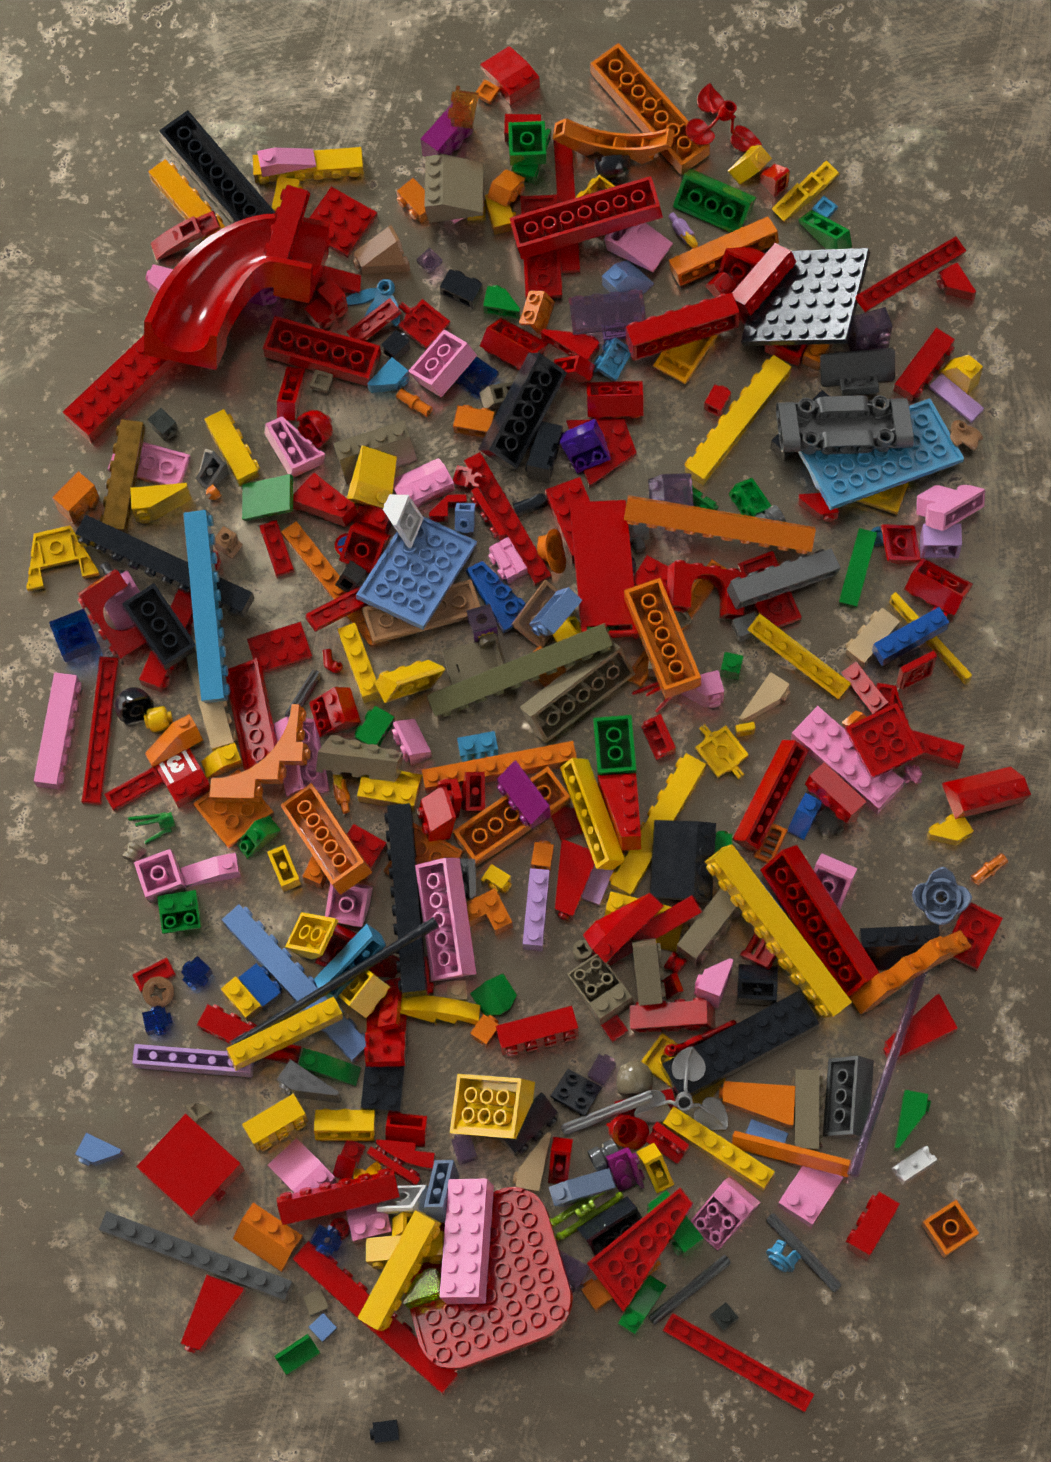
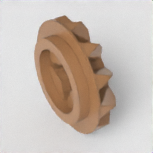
M164 977L150 978L144 984L143 998L152 1007H165L173 999V985ZM154 985H156V987H158L159 989L166 987V989H164V991L161 992L163 998L162 1000L160 997H158V995L150 996L155 992Z

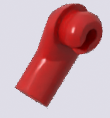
M331 649L322 650L324 667L332 673H340L343 669V664L332 659Z

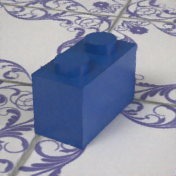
M256 963L239 976L238 979L265 1011L283 997L280 992L282 988L276 980L272 982L269 979L270 973L264 966L260 967Z

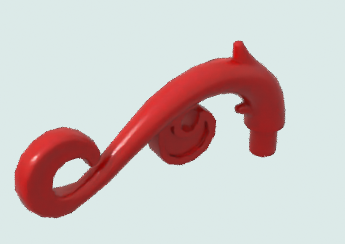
M731 1020L708 1032L692 1037L677 1045L669 1044L664 1048V1055L669 1058L677 1056L682 1050L702 1043L737 1024L736 1020Z

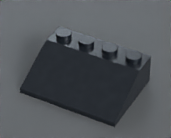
M654 820L650 893L659 899L683 901L693 895L697 902L707 903L712 900L714 876L708 872L705 861L715 854L716 823Z

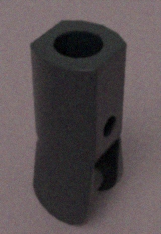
M539 493L531 498L514 503V511L519 517L545 508L547 506V497L545 494Z

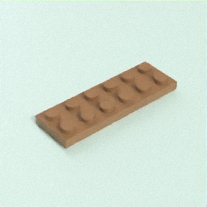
M470 579L451 585L424 630L371 605L363 607L362 612L372 643L376 644L467 620L466 611L480 607Z

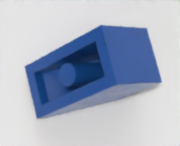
M805 793L787 832L805 840L822 808V801Z

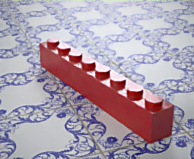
M216 552L217 563L215 564V570H218L221 560L219 553ZM177 590L170 607L190 635L192 632L191 625L194 620L191 593L188 592L186 594ZM151 651L139 677L140 684L162 693L164 688L168 687L170 683L169 676L171 671H175L177 663L164 670Z

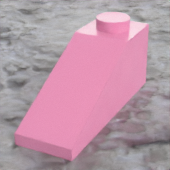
M275 147L257 151L262 177L316 167L313 149Z
M236 853L216 856L180 868L185 887L241 877Z

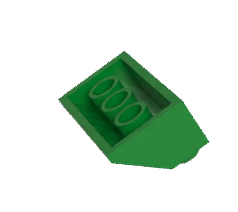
M690 168L683 176L673 207L728 232H733L744 227L757 197Z

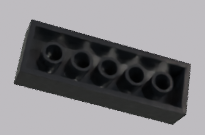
M528 353L478 450L506 469H517L567 372L541 353Z

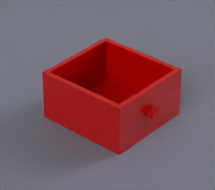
M186 1113L136 1166L143 1176L195 1223L216 1201L219 1202L227 1194L225 1191L244 1172L241 1163Z

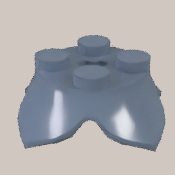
M945 867L933 871L927 882L918 884L912 892L915 905L926 914L931 922L937 925H945L953 921L958 913L967 909L972 900L969 890L964 886H959L956 883L954 874ZM939 895H942L943 899H946V901H943V903H941L936 898H938Z

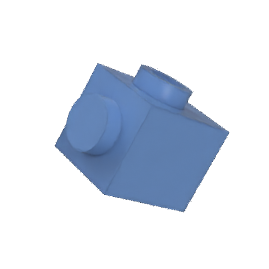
M456 503L455 531H460L461 533L474 532L475 503Z

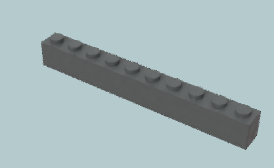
M106 1211L99 1228L101 1233L285 1303H287L294 1286L291 1280Z

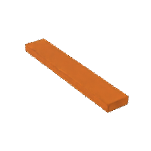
M734 1131L732 1144L742 1151L844 1177L849 1175L851 1160Z

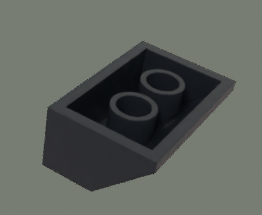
M541 1092L533 1099L517 1138H499V1140L515 1157L518 1154L523 1155L529 1149L528 1145L533 1140L536 1142L543 1136L544 1133L542 1131L547 1127H553L557 1123L558 1112Z
M627 1196L577 1229L595 1257L642 1219V1216Z

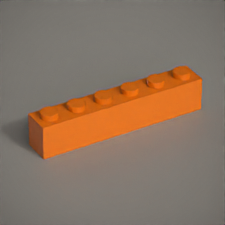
M768 216L759 219L754 223L669 259L670 271L679 286H682L719 270L726 248L751 247L762 251L773 246L774 243L778 244V230Z

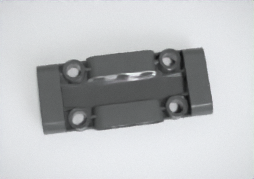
M879 395L874 397L873 400H868L866 396L819 397L815 401L810 398H802L799 403H776V418L782 452L802 451L808 455L815 453V451H821L823 454L869 453L875 449L880 452H887L890 448H912L914 444L907 398L888 400L886 397Z

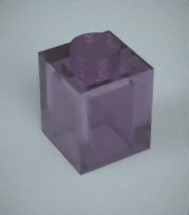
M599 1054L588 1072V1079L605 1087L616 1069L615 1059L607 1054H604V1056Z
M455 1135V1139H452L451 1142L459 1166L478 1160L471 1136Z

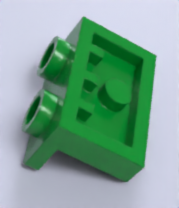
M753 478L735 484L729 492L731 500L737 506L741 515L754 517L759 513L764 514L765 510L772 506Z

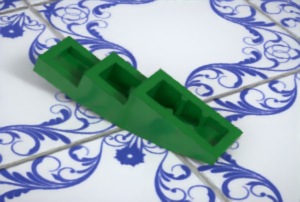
M862 528L858 529L839 602L858 606L877 532Z

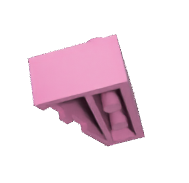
M279 417L265 424V436L285 470L293 478L324 464L325 453L314 447L309 439L306 440L284 417Z

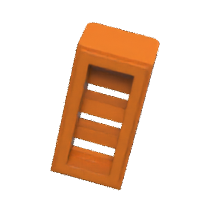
M772 823L759 851L757 850L754 857L766 863L777 855L788 829ZM771 829L782 833L781 837L770 833ZM768 836L779 840L778 843L767 840ZM766 843L775 847V850L773 851L764 847V844ZM763 850L772 854V857L769 858L760 853Z

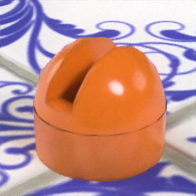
M214 484L206 490V496L211 494L208 498L209 500L215 501L222 496Z

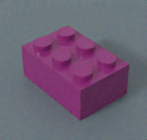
M454 100L421 137L422 156L425 158L426 156L440 154L451 156L454 150L457 151L462 145V141L473 133L472 112Z

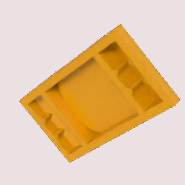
M718 334L662 352L653 367L686 384L697 370Z

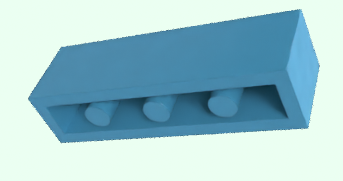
M366 924L314 978L317 987L320 988L382 950L386 943L381 933ZM355 978L326 996L329 998L334 996L336 999Z

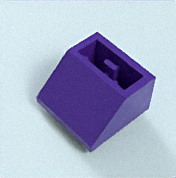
M595 419L562 433L560 444L577 473L611 459L604 434Z

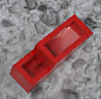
M376 1139L377 1147L383 1149L390 1157H395L410 1167L426 1171L433 1170L435 1153L416 1151V1143Z

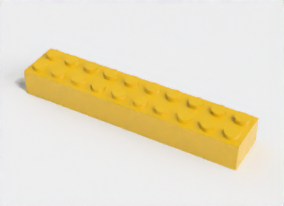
M733 844L722 847L705 861L708 872L712 876L715 875L721 889L729 893L731 896L730 900L736 907L739 906L743 912V918L748 923L751 922L755 927V934L759 938L764 939L767 943L766 948L768 951L777 956L779 959L778 964L782 969L789 972L790 980L796 986L799 985L803 996L807 1001H811L814 1005L813 1009L819 1017H834L852 1003Z

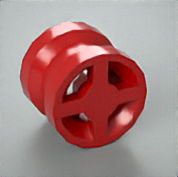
M673 952L666 961L664 968L666 970L670 969L673 971V974L677 973L679 975L687 960L685 958L681 959L676 952Z
M343 1218L334 1219L330 1224L332 1236L338 1240L346 1239L350 1234L349 1223Z

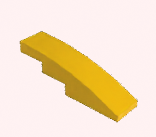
M826 160L814 173L811 172L800 184L797 183L772 210L785 222L822 192L840 173Z
M402 995L400 1013L432 1023L436 1019H440L453 1024L457 1020L476 1025L479 1021L480 1005L438 996L426 995L404 998Z

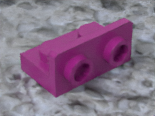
M627 1147L606 1156L619 1192L638 1185L640 1189L645 1188L643 1184L645 1177L642 1170L638 1169L637 1165L640 1162L636 1153L632 1154Z

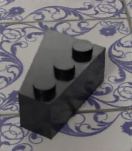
M541 422L534 436L535 442L531 444L530 457L525 467L528 479L550 484L563 433L562 425Z

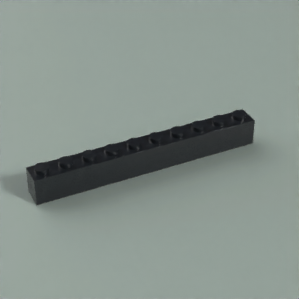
M85 515L75 533L81 545L94 547L95 551L102 555L105 553L109 554L117 562H126L134 570L141 569L151 578L158 577L168 586L173 584L181 592L191 593L187 561ZM219 577V582H217V590H220L221 601H218L219 608L228 610V613L234 617L241 616L244 618L255 599L253 592Z
M410 803L387 806L388 812H384L385 824H389V831H386V840L390 842L391 848L387 849L388 861H392V868H389V877L393 879L394 885L390 886L391 898H395V905H392L393 917L396 916L397 922L393 924L394 935H398V939L422 924L415 869L417 860L413 812ZM422 936L396 952V954H399L400 961H396L397 973H401V980H398L399 992L403 993L404 998L428 995Z

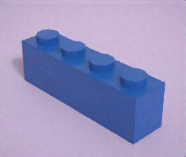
M940 607L875 642L872 652L881 666H884L946 631L949 621Z

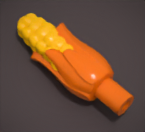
M341 773L340 775L333 774L332 784L335 800L341 806L342 813L347 814L350 812L348 805L350 793L347 789L346 779H343Z

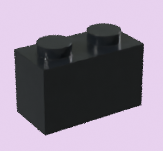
M449 269L440 285L441 295L471 309H474L483 293V284L480 280L474 277L469 278L459 270Z

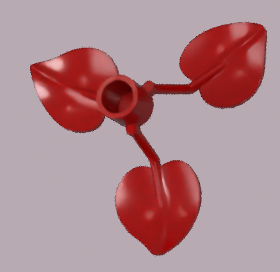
M707 84L698 94L697 105L703 112H711L713 115L717 113L718 116L709 126L701 119H691L686 125V136L697 145H708L715 138L714 132L710 129L719 119L721 121H729L731 119L730 132L732 136L730 141L737 150L747 152L751 146H762L760 140L745 126L737 125L734 128L736 104L731 100L724 101L712 84Z

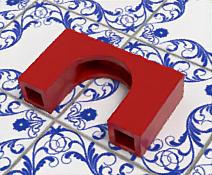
M676 560L668 566L667 596L673 610L684 613L691 608V592L694 580H707L717 588L720 595L719 618L733 620L744 616V607L735 609L727 588L733 579L737 577L745 578L746 572H741L736 568L722 569L721 566L717 565L709 567L704 566L703 563L690 564L684 560Z
M114 569L77 593L79 596L77 601L83 609L87 608L90 614L87 615L93 625L97 624L100 628L98 633L103 641L107 639L111 645L108 649L114 657L117 655L121 659L146 642L135 625L124 630H116L111 628L104 619L103 610L108 599L128 586L119 571Z

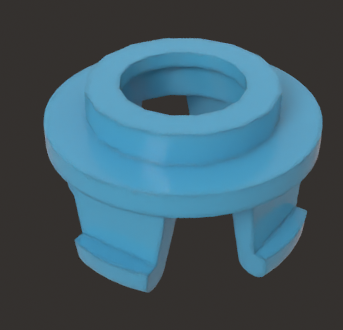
M778 1239L774 1246L766 1251L768 1260L783 1272H793L795 1269L794 1265L801 1256L796 1250H793L787 1257L783 1256L782 1252L786 1242Z

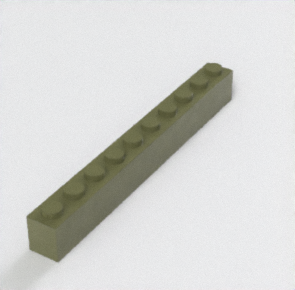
M603 623L426 696L435 717L440 715L443 718L451 715V710L458 708L461 711L469 707L468 703L475 701L478 704L487 700L486 696L493 694L495 697L505 693L503 690L505 688L511 687L513 690L522 686L521 682L529 680L530 683L540 679V674L546 672L547 675L557 672V668L564 665L567 668L575 665V660L582 658V661L593 657L592 653L599 651L602 654L610 651V646L614 643L606 623Z

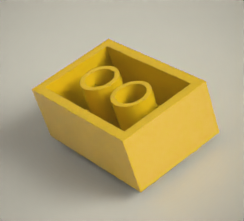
M293 1093L244 1122L242 1126L256 1150L265 1151L272 1146L271 1143L274 1141H282L287 1138L289 1132L304 1128L309 1120Z

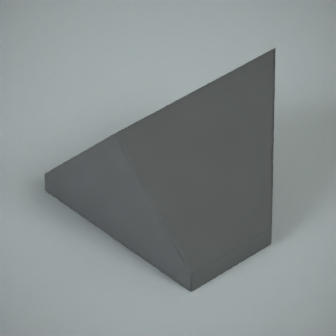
M209 449L204 450L200 470L195 478L207 490L212 484L216 486L229 475L227 464L215 451Z

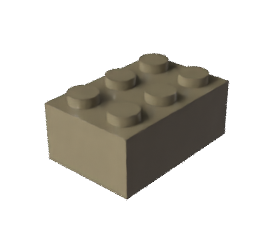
M655 938L632 940L639 1006L662 1003V997H666L664 981L660 982V978H664L662 962L658 963V959L662 958L660 943H656Z

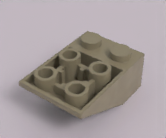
M597 954L567 973V976L600 1025L614 1016L620 1015L629 1009L631 1005H634L631 994L608 963H605Z

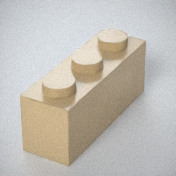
M881 608L879 612L875 611L869 618L870 622L868 625H863L858 630V636L855 640L852 638L845 646L847 648L845 655L853 662L857 661L862 669L875 656L872 652L873 644L899 628L900 621L884 608Z

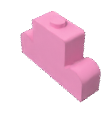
M935 485L917 496L916 514L926 517V526L944 531L985 506V489L972 485H960L957 487V490Z

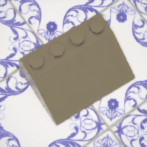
M446 154L426 156L424 207L429 223L483 215V162Z

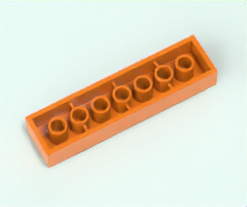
M619 43L590 63V74L643 133L656 132L667 128L674 130L672 147L661 151V154L680 175H683L710 155V144L704 146L697 145L686 136V125L689 121Z

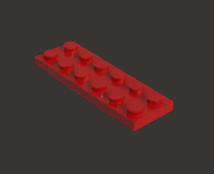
M557 194L520 196L521 214L557 204ZM560 248L524 259L526 299L529 291H545L552 299L562 298Z
M258 658L229 668L228 676H226V682L230 687L229 697L244 771L264 759L277 744L261 660Z

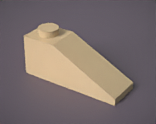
M770 672L739 717V724L747 723L778 706L782 700L785 701L790 694V684Z
M546 1133L522 1163L519 1172L514 1173L513 1184H516L515 1187L523 1188L534 1194H540L552 1137L551 1133Z

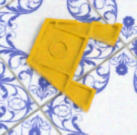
M71 525L33 534L31 562L28 570V583L26 585L28 592L44 588L41 570L79 561L83 579L100 575L83 545L78 542Z

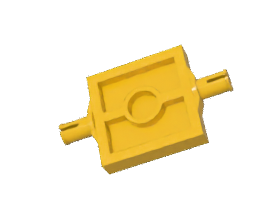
M703 724L699 729L705 735V739L695 746L697 753L717 778L732 771L738 780L741 779L745 774L738 766L749 757V754L726 725L718 731L711 732L706 724Z

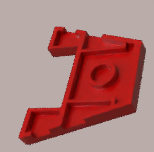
M625 419L596 420L604 434L611 459L601 463V465L584 470L589 488L637 455ZM566 420L568 430L591 420Z

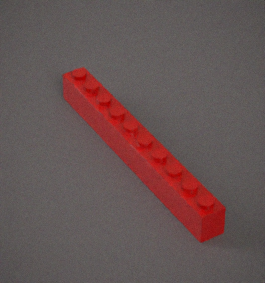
M308 1241L292 1258L293 1261L358 1318L370 1296L367 1293L368 1288L360 1281L358 1283L354 1282L351 1279L353 1275L345 1268L341 1270L337 1266L338 1261L331 1255L326 1257L322 1253L324 1249L318 1243L314 1242L312 1244ZM395 1312L391 1316L392 1322L390 1326L384 1329V1331L376 1330L361 1321L442 1395L458 1379L459 1375L456 1373L458 1370L439 1367L427 1358L419 1345L418 1338L411 1333L413 1329L405 1321L401 1324L396 1319L398 1315Z

